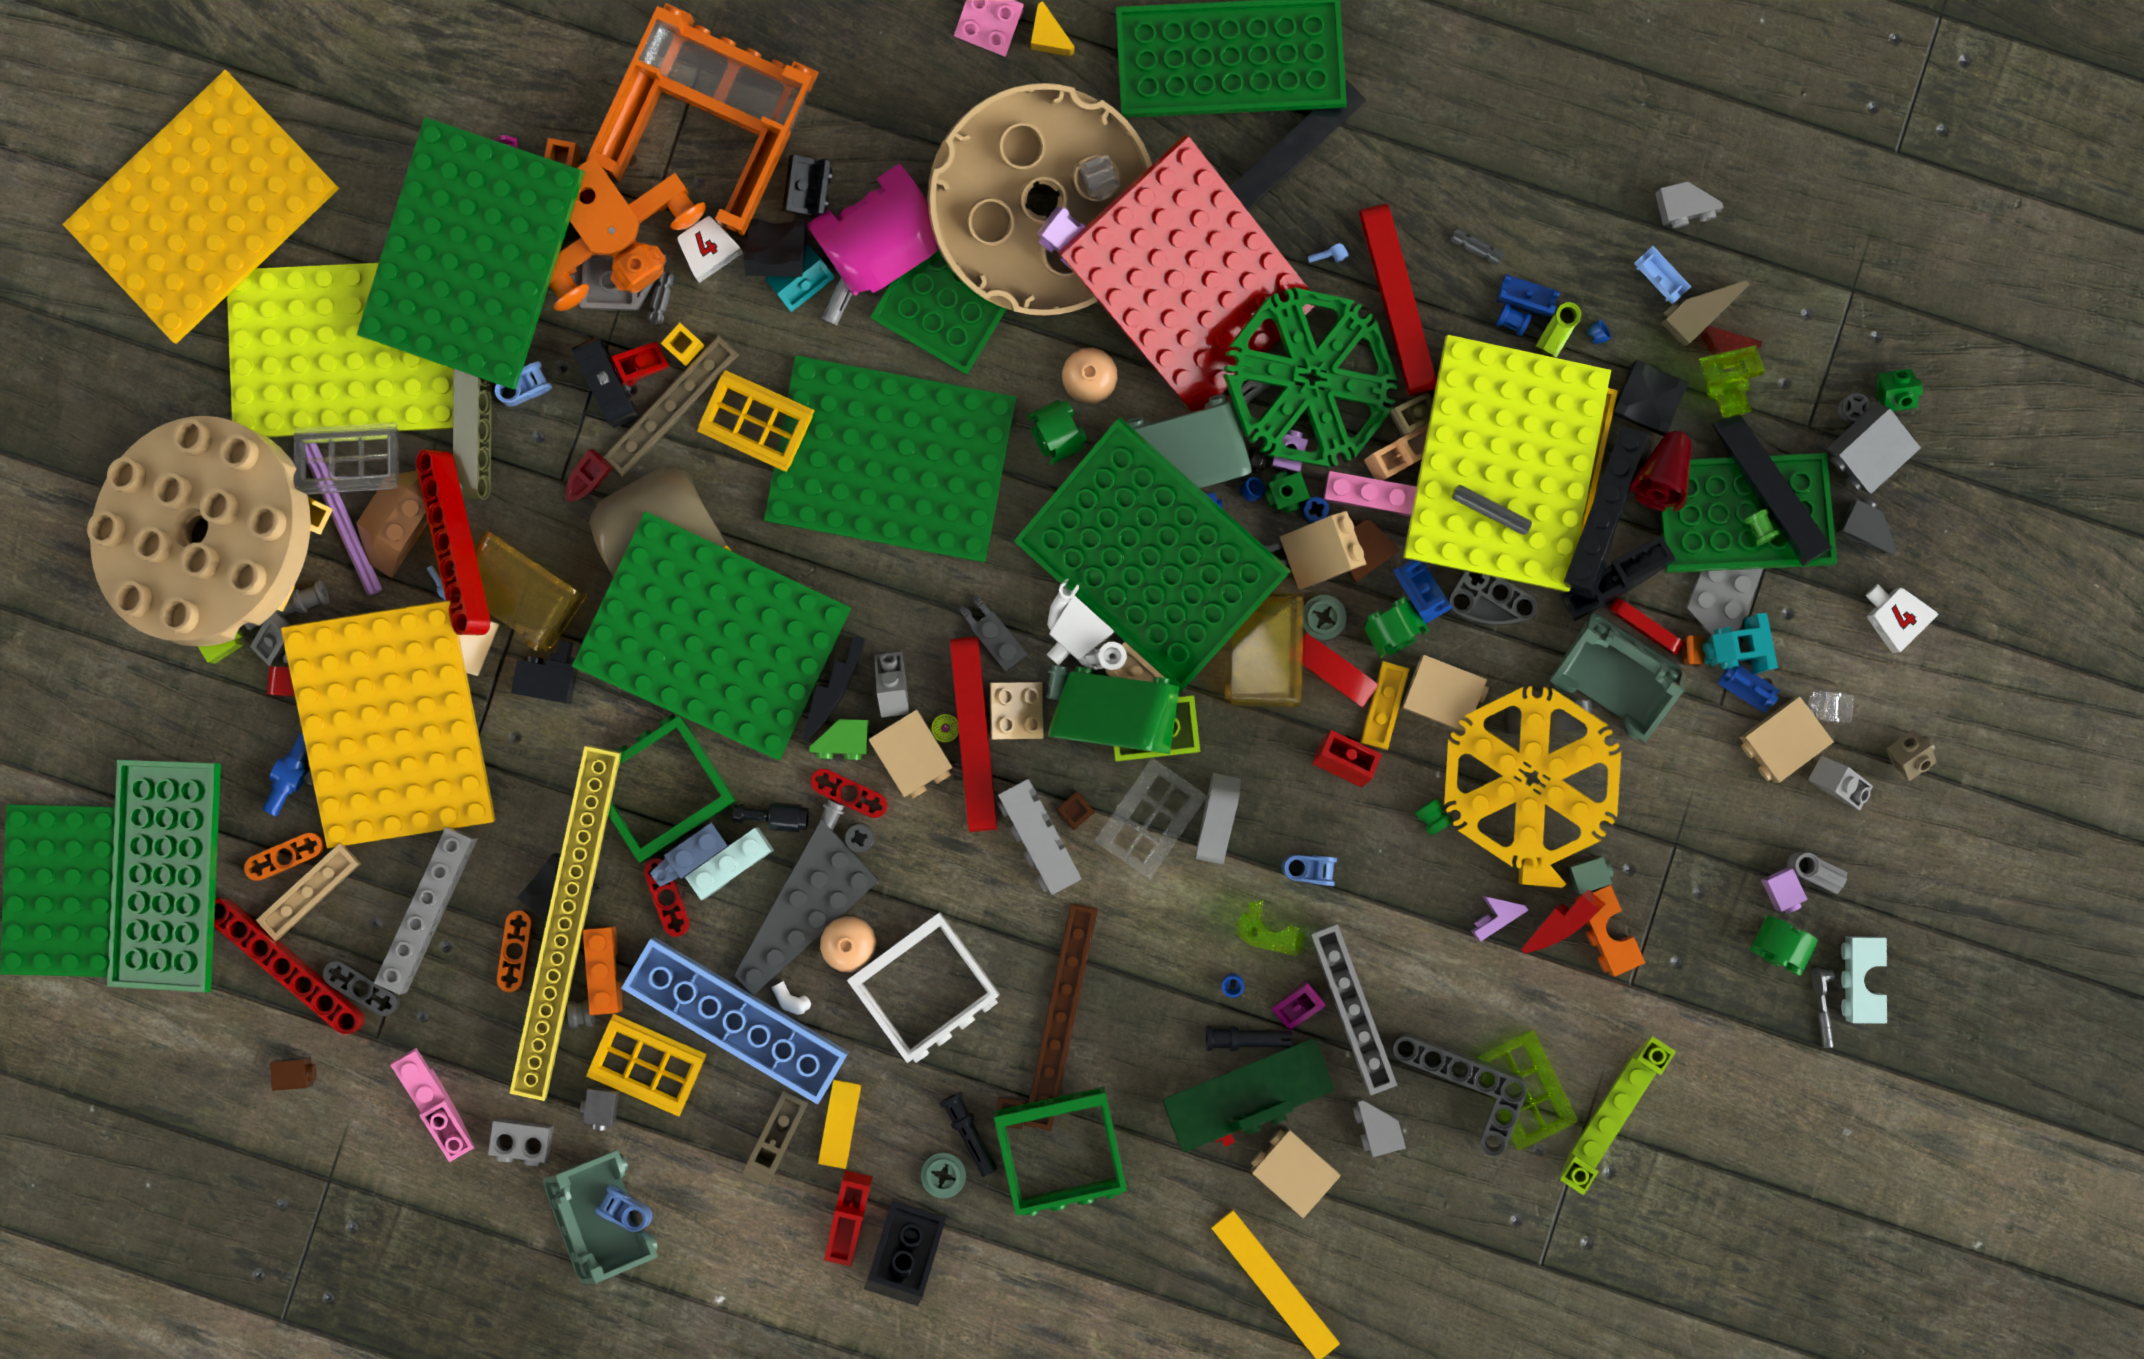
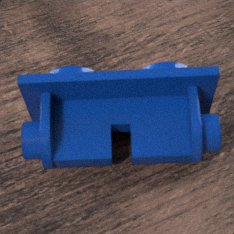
M1740 664L1737 667L1726 669L1717 684L1764 714L1770 705L1773 706L1777 702V694L1780 691Z

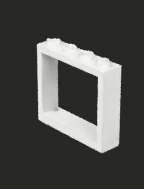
M940 912L847 980L907 1063L912 1059L917 1063L929 1054L927 1048L934 1043H937L938 1046L945 1043L952 1037L950 1032L957 1026L961 1029L967 1027L975 1020L972 1015L981 1009L984 1013L998 1003L996 998L1000 995ZM940 927L987 993L910 1049L863 982Z

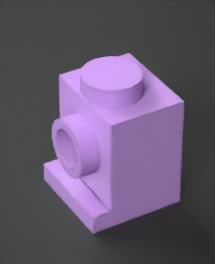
M1289 430L1283 437L1282 442L1284 446L1293 445L1296 450L1305 451L1308 440L1302 438L1303 433ZM1273 457L1271 468L1295 474L1300 472L1302 463Z

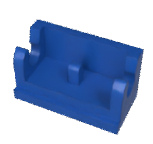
M1504 274L1496 302L1502 304L1507 302L1512 307L1550 318L1555 312V303L1560 295V291Z
M1411 560L1400 568L1392 570L1426 624L1452 609V606L1425 563L1421 564L1420 561Z

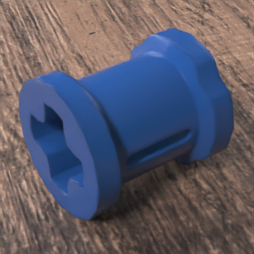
M1506 302L1495 325L1498 327L1503 325L1517 332V335L1521 337L1532 315L1521 313L1511 308L1510 304Z
M1319 497L1310 498L1302 509L1304 519L1312 524L1326 518L1329 505L1325 499ZM1314 503L1316 507H1322L1323 510L1319 513L1320 517H1317L1316 514H1309L1312 508L1311 504Z

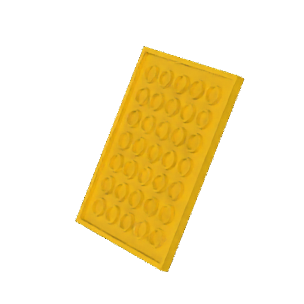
M225 69L72 214L63 225L165 335L177 344L340 188Z
M450 600L294 624L281 628L327 848L336 847L339 843L343 846L440 831L445 830L446 827L459 828L491 823L496 820L460 638L453 631L448 612L449 605L451 604Z

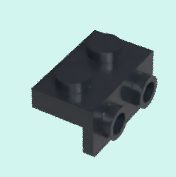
M794 154L789 156L782 211L813 218L824 214L829 203V197L826 195L827 185L832 178L830 159L817 160Z

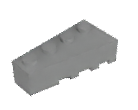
M1030 779L999 794L1000 801L997 804L1004 817L1010 816L1014 824L1010 829L1017 842L1021 840L1024 842L1027 850L1023 853L1030 867L1036 865L1041 875L1036 878L1043 891L1049 890L1051 895L1080 881L1082 878Z

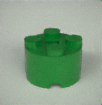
M1056 400L1027 414V421L1033 420L1035 426L1030 428L1041 453L1044 457L1050 455L1052 458L1049 461L1050 465H1054L1082 451L1083 443L1087 441L1082 427H1076L1072 419L1074 411L1067 400L1064 402Z
M1406 596L1395 601L1389 611L1383 613L1382 610H1378L1367 617L1368 621L1365 622L1366 626L1363 629L1380 658H1384L1386 652L1390 656L1417 641L1414 637L1415 635L1421 633L1422 636H1425L1430 631L1412 601H1409Z
M1768 915L1763 920L1749 951L1764 958V961L1773 966H1784L1787 971L1801 976L1816 947L1818 939L1803 930L1800 931L1794 928L1792 924Z

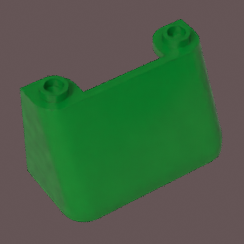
M1076 667L1075 672L1069 671L1050 723L1048 737L1170 754L1179 686L1170 685L1171 679L1153 677V682L1095 675L1092 674V669Z

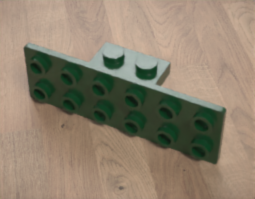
M1312 1038L1163 1098L1162 1102L1181 1152H1188L1234 1132H1244L1245 1135H1250L1260 1131L1261 1124L1269 1121L1271 1125L1280 1123L1287 1119L1286 1114L1294 1111L1293 1108L1334 1092L1335 1088L1315 1038Z

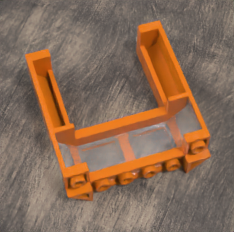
M665 3L663 8L656 7L586 161L594 156L606 174L609 173L614 180L620 183L662 92L752 132L759 137L725 211L719 209L715 218L723 230L738 231L740 235H745L819 72L796 61H793L791 66L774 59L768 62L761 58L762 55L751 48H746V51L735 47L736 43L724 36H721L720 39L710 35L711 31L700 25H695L693 28L692 26L695 21L691 14Z

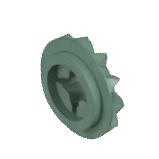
M1319 595L1310 599L1305 604L1301 615L1304 630L1312 637L1320 640L1332 639L1339 635L1345 627L1347 618L1342 603L1329 595ZM1330 607L1328 617L1334 624L1325 622L1317 628L1319 618L1313 611L1323 613Z
M937 1153L929 1157L921 1170L923 1187L929 1194L937 1198H950L958 1194L966 1181V1169L961 1159L951 1153ZM948 1164V1174L956 1179H946L940 1187L939 1176L931 1171H942L943 1167Z

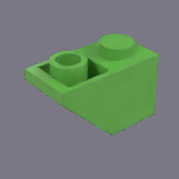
M839 719L810 746L809 752L816 753V758L833 759V753L844 754V759L861 760V754H868L869 721Z

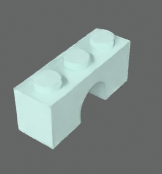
M756 827L685 878L700 900H704L744 870L773 852L774 849L761 830Z
M1845 936V943L1841 945V956L1845 960V971H1842L1841 983L1842 987L1845 988L1846 999L1842 1000L1841 1004L1842 1015L1846 1016V1021L1850 1023H1887V995L1871 993L1864 984V977L1869 969L1876 966H1887V938L1880 936Z

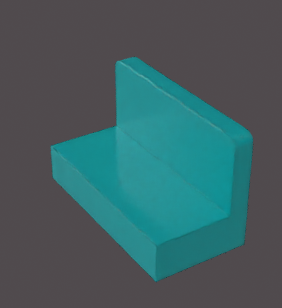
M807 245L802 277L768 276L765 281L775 291L790 312H793L835 277L816 252Z

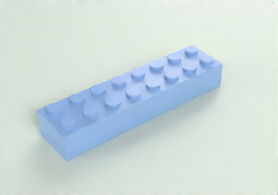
M656 937L649 940L621 988L816 1104H819L849 1054V1051Z

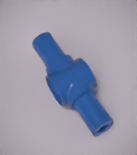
M299 733L289 755L279 758L270 774L269 779L272 781V789L262 810L278 817L288 794L292 795L293 791L297 792L305 781L304 775L308 770L305 769L306 764L304 763L307 758V751L303 734Z

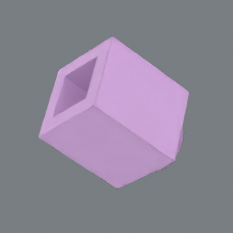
M1792 868L1782 869L1761 879L1776 911H1785L1786 914L1794 912L1802 907L1801 902L1808 900Z

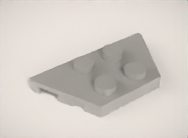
M596 254L576 267L577 271L570 275L577 286L586 283L589 285L587 296L579 303L582 309L639 311L655 281L636 293L619 291L610 279L613 271V257Z
M1763 569L1699 572L1685 609L1694 619L1699 621L1701 627L1711 636L1715 635V629L1731 627L1732 631H1739Z

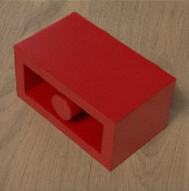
M1331 730L1321 740L1312 764L1363 788L1373 779L1382 754Z

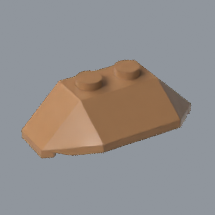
M417 470L387 475L357 521L364 553L369 564L390 578L394 576L428 524Z

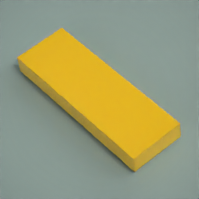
M1385 661L1381 662L1376 680L1379 686L1372 695L1360 743L1388 750L1410 668Z
M837 1079L833 1080L818 1164L843 1169L847 1168L862 1084Z

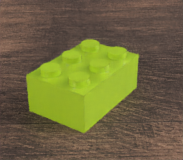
M1194 695L1178 697L1170 754L1113 746L1115 762L1200 752Z

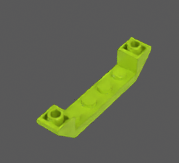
M1651 1035L1629 1058L1570 1150L1559 1180L1582 1195L1586 1193L1599 1173L1595 1169L1656 1073L1662 1075L1676 1053L1675 1050Z

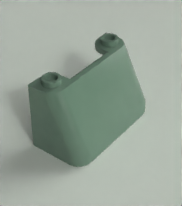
M1214 395L1205 404V409L1155 423H1150V421L1144 420L1143 417H1135L1127 421L1129 426L1198 488L1239 478L1252 471L1230 395Z
M1593 613L1552 674L1550 682L1561 693H1574L1576 690H1579L1621 717L1625 727L1624 731L1627 735L1636 740L1641 739L1646 743L1684 692L1687 675L1675 662L1601 615Z
M618 1150L543 1178L546 1195L575 1273L582 1284H597L657 1258L655 1250L658 1247L652 1234L648 1235L646 1231L641 1230L637 1232L628 1231L595 1212L596 1207L601 1205L607 1194L606 1188L608 1185L615 1186L627 1193L622 1178L625 1177V1170L628 1169L625 1157L623 1154H619ZM633 1211L631 1219L635 1224L639 1225Z

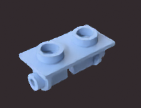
M1654 246L1634 263L1637 266L1636 269L1640 270L1666 297L1665 300L1671 304L1676 302L1691 288L1690 284Z

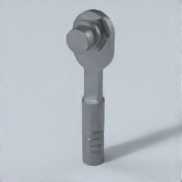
M1817 967L1812 969L1811 977L1813 989L1818 999V1020L1822 1048L1834 1047L1825 995L1827 993L1826 983L1834 980L1835 976L1833 970Z

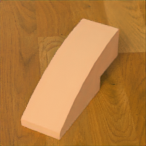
M1428 424L1364 459L1374 479L1384 481L1422 460Z

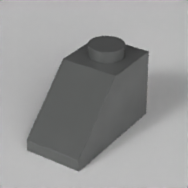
M1861 498L1860 501L1850 502L1836 533L1886 557L1894 555L1897 549L1883 511L1876 509L1877 504Z

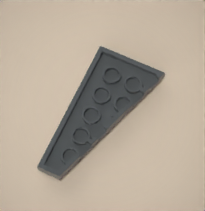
M822 818L734 972V976L753 996L823 933L827 925L833 920L838 919L879 881Z

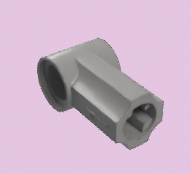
M1796 852L1788 858L1787 868H1792L1797 877H1801L1834 894H1838L1847 881L1848 872L1819 859L1812 853ZM1803 858H1806L1808 861V868L1805 872H1801L1799 869V862Z

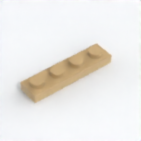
M339 843L256 921L274 941H278L361 863L345 846Z

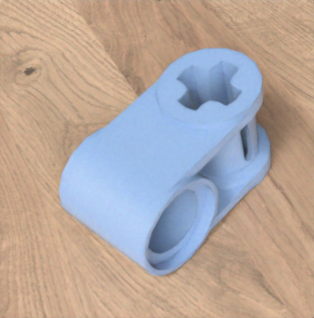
M538 361L523 367L514 397L510 399L503 398V390L506 387L499 384L495 386V394L504 405L513 407L552 389V385L547 383L540 369L542 365ZM533 375H534V377H535V379H536V381H537V385H536V383H535V381H534V379H533V377H532Z

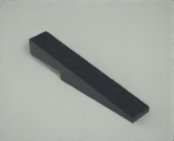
M1348 80L1345 81L1346 108L1315 109L1230 187L1231 191L1248 212L1366 102V99Z
M1738 410L1714 422L1712 426L1762 508L1768 509L1770 521L1774 519L1802 566L1828 553L1832 546Z

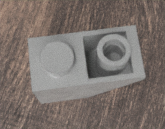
M1689 182L1663 187L1655 193L1663 226L1672 224L1673 228L1688 225L1689 220L1699 218L1700 222L1716 218V213L1723 209L1721 201Z
M902 651L874 655L876 689L881 718L909 714L908 691Z
M1820 756L1808 779L1809 782L1820 790L1859 811L1869 799L1870 791L1873 785L1848 766L1824 756Z
M1362 1098L1355 1099L1357 1106L1353 1107L1356 1123H1362L1365 1134L1360 1135L1364 1151H1370L1372 1157L1406 1149L1399 1121L1394 1116Z

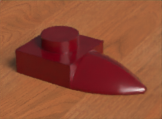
M589 449L570 474L566 485L567 502L581 499L593 489L598 488L613 469L594 449Z

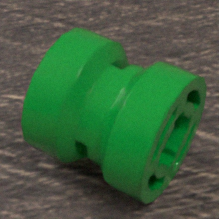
M1438 797L1414 812L1419 820H1423L1424 823L1427 822L1425 829L1430 836L1438 833L1453 822L1448 813H1442V803Z

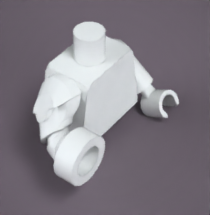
M1065 579L1050 606L1047 625L1051 630L1049 635L1057 643L1046 655L1057 665H1060L1071 654L1082 666L1092 670L1103 668L1117 670L1121 668L1127 658L1126 651L1121 644L1108 642L1100 649H1096L1114 631L1075 596L1079 590V585L1077 584L1074 590H1069L1066 587L1069 579Z

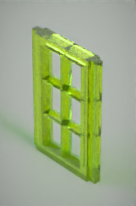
M1534 1029L1475 1057L1492 1064L1491 1061L1505 1055L1513 1072L1523 1078L1537 1072L1547 1093L1533 1099L1527 1088L1526 1099L1528 1102L1522 1105L1520 1112L1531 1108L1541 1128L1527 1135L1519 1118H1517L1510 1136L1517 1151L1525 1149L1579 1122ZM1524 1045L1534 1066L1520 1072L1510 1052ZM1490 1072L1480 1074L1486 1085L1493 1083L1495 1080L1494 1075ZM1550 1098L1560 1119L1545 1125L1536 1105ZM1504 1108L1498 1110L1502 1121H1507L1511 1118L1512 1113Z

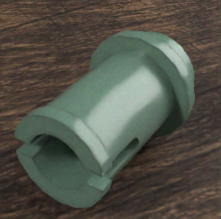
M1052 664L1051 670H1048L1050 680L1046 698L1059 700L1069 672L1066 666Z

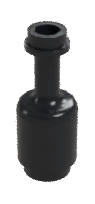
M778 802L771 803L767 810L744 808V804L734 805L733 822L742 824L743 820L765 821L770 830L799 833L800 830H807L809 808L802 807V804Z

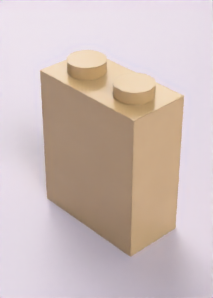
M1347 511L1331 515L1280 536L1299 590L1366 565L1363 549L1359 545L1354 531V524L1349 518Z
M1421 655L1400 708L1465 733L1466 729L1459 724V721L1464 719L1470 725L1473 724L1464 715L1476 710L1478 702H1484L1489 687L1485 686L1487 679L1429 656Z
M1793 697L1739 737L1743 742L1741 745L1743 751L1749 758L1752 759L1754 757L1760 764L1758 770L1767 781L1771 780L1773 783H1780L1834 743L1801 697Z
M918 710L913 711L868 739L904 797L910 795L914 799L927 791L925 785L934 780L938 784L951 776L949 770L953 766Z
M1287 1127L1284 1132L1280 1129L1269 1141L1272 1145L1265 1153L1261 1150L1251 1161L1253 1167L1250 1170L1253 1175L1304 1219L1341 1175Z

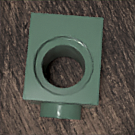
M1597 856L1566 866L1576 894H1583L1588 889L1592 891L1612 884L1610 877L1614 876L1613 869L1609 860L1605 861L1604 857Z

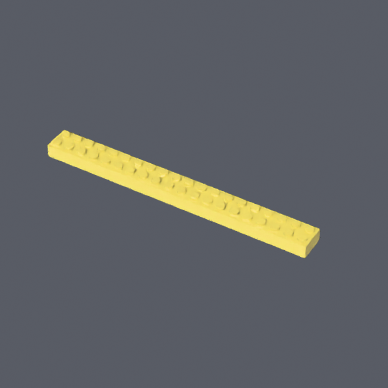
M591 745L584 746L509 1094L545 1101L547 1098L622 752Z

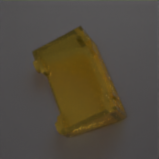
M486 530L475 548V554L489 613L526 637L528 640L525 644L537 652H540L542 649L550 652L587 595L558 578L515 549L512 545L505 543L506 541L497 534Z
M1271 593L1232 636L1230 683H1225L1224 699L1230 700L1229 706L1298 708L1301 706L1303 593Z

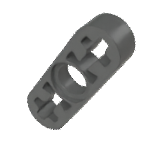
M340 960L330 962L325 966L323 970L325 982L380 1016H388L398 1010L400 1005L398 995L374 984L375 980ZM341 967V974L349 978L354 974L355 977L349 981L347 988H345L346 980L342 978L332 979L334 977V974L331 972L332 969ZM358 980L365 981L369 986V991L365 996H358L354 991V985ZM376 988L379 990L375 994L380 998L390 997L389 1003L392 1005L391 1008L381 1009L382 1003L377 999H372L371 1003L368 1002V999L374 995Z

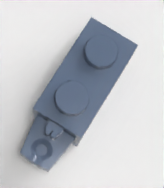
M710 823L665 854L666 858L650 874L660 887L679 877L682 880L728 846L713 824Z

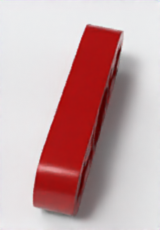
M1616 598L1608 609L1614 616L1672 655L1677 656L1684 645V642L1620 598Z
M819 769L811 777V786L817 793L868 817H881L888 809V802L884 795L834 771ZM826 773L829 775L828 780L832 783L837 784V778L843 781L836 790V796L831 794L834 789L829 786H825L823 789L819 788L820 783L816 781L818 776L823 777ZM846 785H852L857 789L858 794L854 801L848 802L842 798L841 791ZM863 790L868 792L865 796L866 799L874 801L876 797L880 799L879 804L883 806L881 811L876 810L874 813H871V807L865 803H862V808L856 806L862 798Z
M651 859L644 867V875L663 928L672 937L682 936L690 928V919L677 883L673 880L670 882L671 884L655 889L654 884L657 883L650 874V870L654 869V863L659 865L664 859ZM664 889L673 891L675 895L674 902L669 906L663 905L659 900V895ZM679 905L680 911H675V915L678 920L683 919L684 924L680 926V932H677L676 928H670L669 924L673 922L671 913L665 916L664 910H671Z

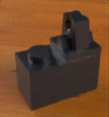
M559 640L557 654L551 653L549 660L546 659L545 665H542L543 659L526 656L525 661L517 660L511 693L571 704L578 671L577 668L572 667L575 660L574 657H571L573 642Z

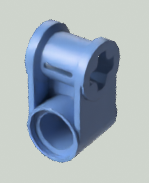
M1289 855L1282 861L1281 870L1284 876L1291 880L1335 886V881L1332 878L1334 863L1337 862V858L1317 855ZM1293 860H1299L1302 864V871L1300 874L1293 876L1289 872V864Z
M612 1185L607 1186V1194L604 1200L595 1209L599 1216L631 1232H637L647 1227L653 1218L652 1211L647 1205ZM634 1210L639 1211L643 1216L641 1225L635 1224L631 1219V1214Z

